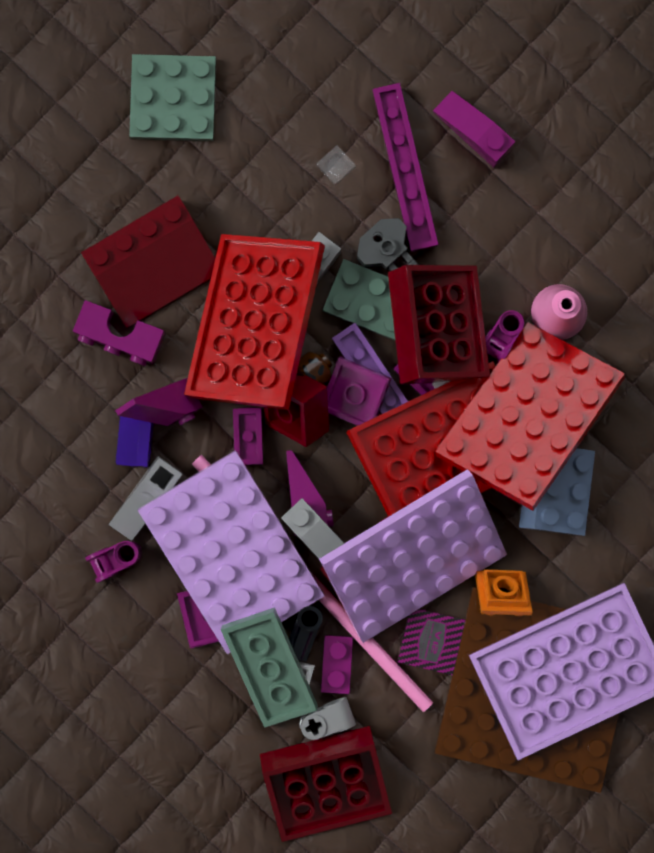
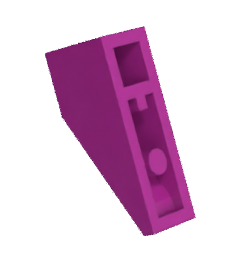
M453 91L433 110V113L493 168L515 144V141L494 121Z
M187 378L133 398L115 411L118 416L165 426L179 422L182 426L195 419L193 413L203 408L199 399L184 395Z
M286 451L291 506L293 507L300 499H303L328 527H332V510H326L325 502L293 451Z

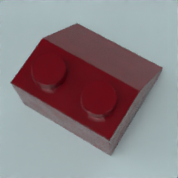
M306 375L296 376L289 410L264 407L265 425L304 447H308L329 431L327 386Z

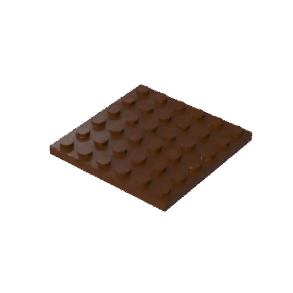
M472 587L464 629L434 753L601 793L619 713L517 760L469 658V654L566 609L531 601L532 615L496 614L489 616L481 614L478 590Z

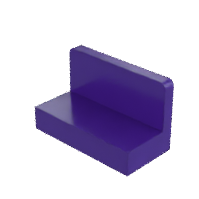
M120 416L116 453L117 465L150 467L154 423Z

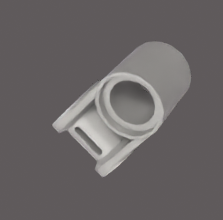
M343 697L326 703L317 708V711L302 715L299 725L306 738L317 740L327 735L347 730L355 726L356 722L347 697ZM310 719H314L316 723L320 722V724L316 725L317 730L314 732L310 728L305 729V727L309 726Z

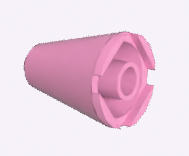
M563 284L548 286L541 290L533 301L531 308L532 322L536 327L561 340L571 338L583 328L586 322L587 306L585 300L577 290Z

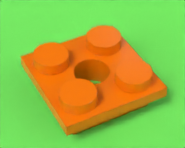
M515 570L476 571L475 577L481 614L489 616L496 614L532 615L526 572ZM499 588H505L508 592H503Z

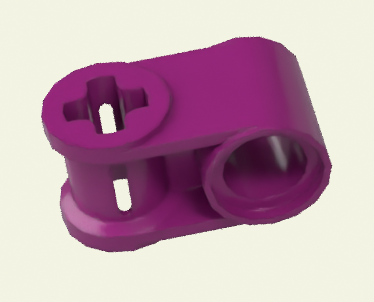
M509 310L504 312L485 337L487 354L496 359L497 364L501 359L506 358L524 327V319L517 311ZM508 316L514 317L518 321L517 330H506L503 326L504 318ZM490 344L494 345L495 347H497V348L500 349L501 351L497 350L496 348H494V347L491 346Z
M123 541L90 554L85 559L91 563L96 574L95 581L99 583L137 564L142 558V549L135 541ZM126 545L134 549L135 554L131 561H125L121 556V550Z

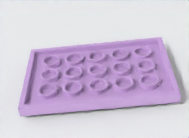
M236 450L138 508L142 519L227 654L230 653V650L221 632L222 625L274 607L282 622L299 612L303 607L309 606L325 596Z
M467 469L321 557L319 560L358 637L364 643L474 576L476 571L483 570L505 557L507 553L472 473Z
M625 583L619 584L469 654V658L517 760L654 697V645Z

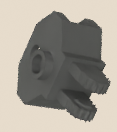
M399 218L379 220L360 238L357 253L358 262L365 268L383 267L385 271L387 269L389 271L397 269L394 263L399 258H402L406 265H418L407 253V247L404 245L407 226ZM375 236H380L382 238V241L375 242L373 238Z

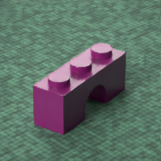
M86 300L84 301L72 331L79 336L78 341L90 346L97 342L105 346L104 351L116 356H120L121 352L131 356L130 361L142 366H146L147 362L155 363L166 335L164 330L137 320L131 334L125 337H117L110 330V323L114 315L112 310Z

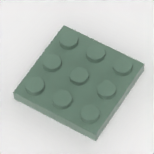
M132 54L130 139L214 141L216 56Z

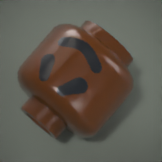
M310 351L300 357L296 376L306 375L325 385L331 379L329 368L332 367V364L324 354L318 355Z

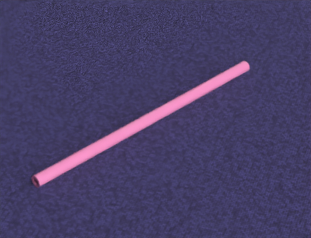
M203 455L199 456L192 463L198 472L211 465ZM312 573L325 595L319 599L323 606L422 712L426 711L433 704V701L373 637L364 643L360 640L343 605Z

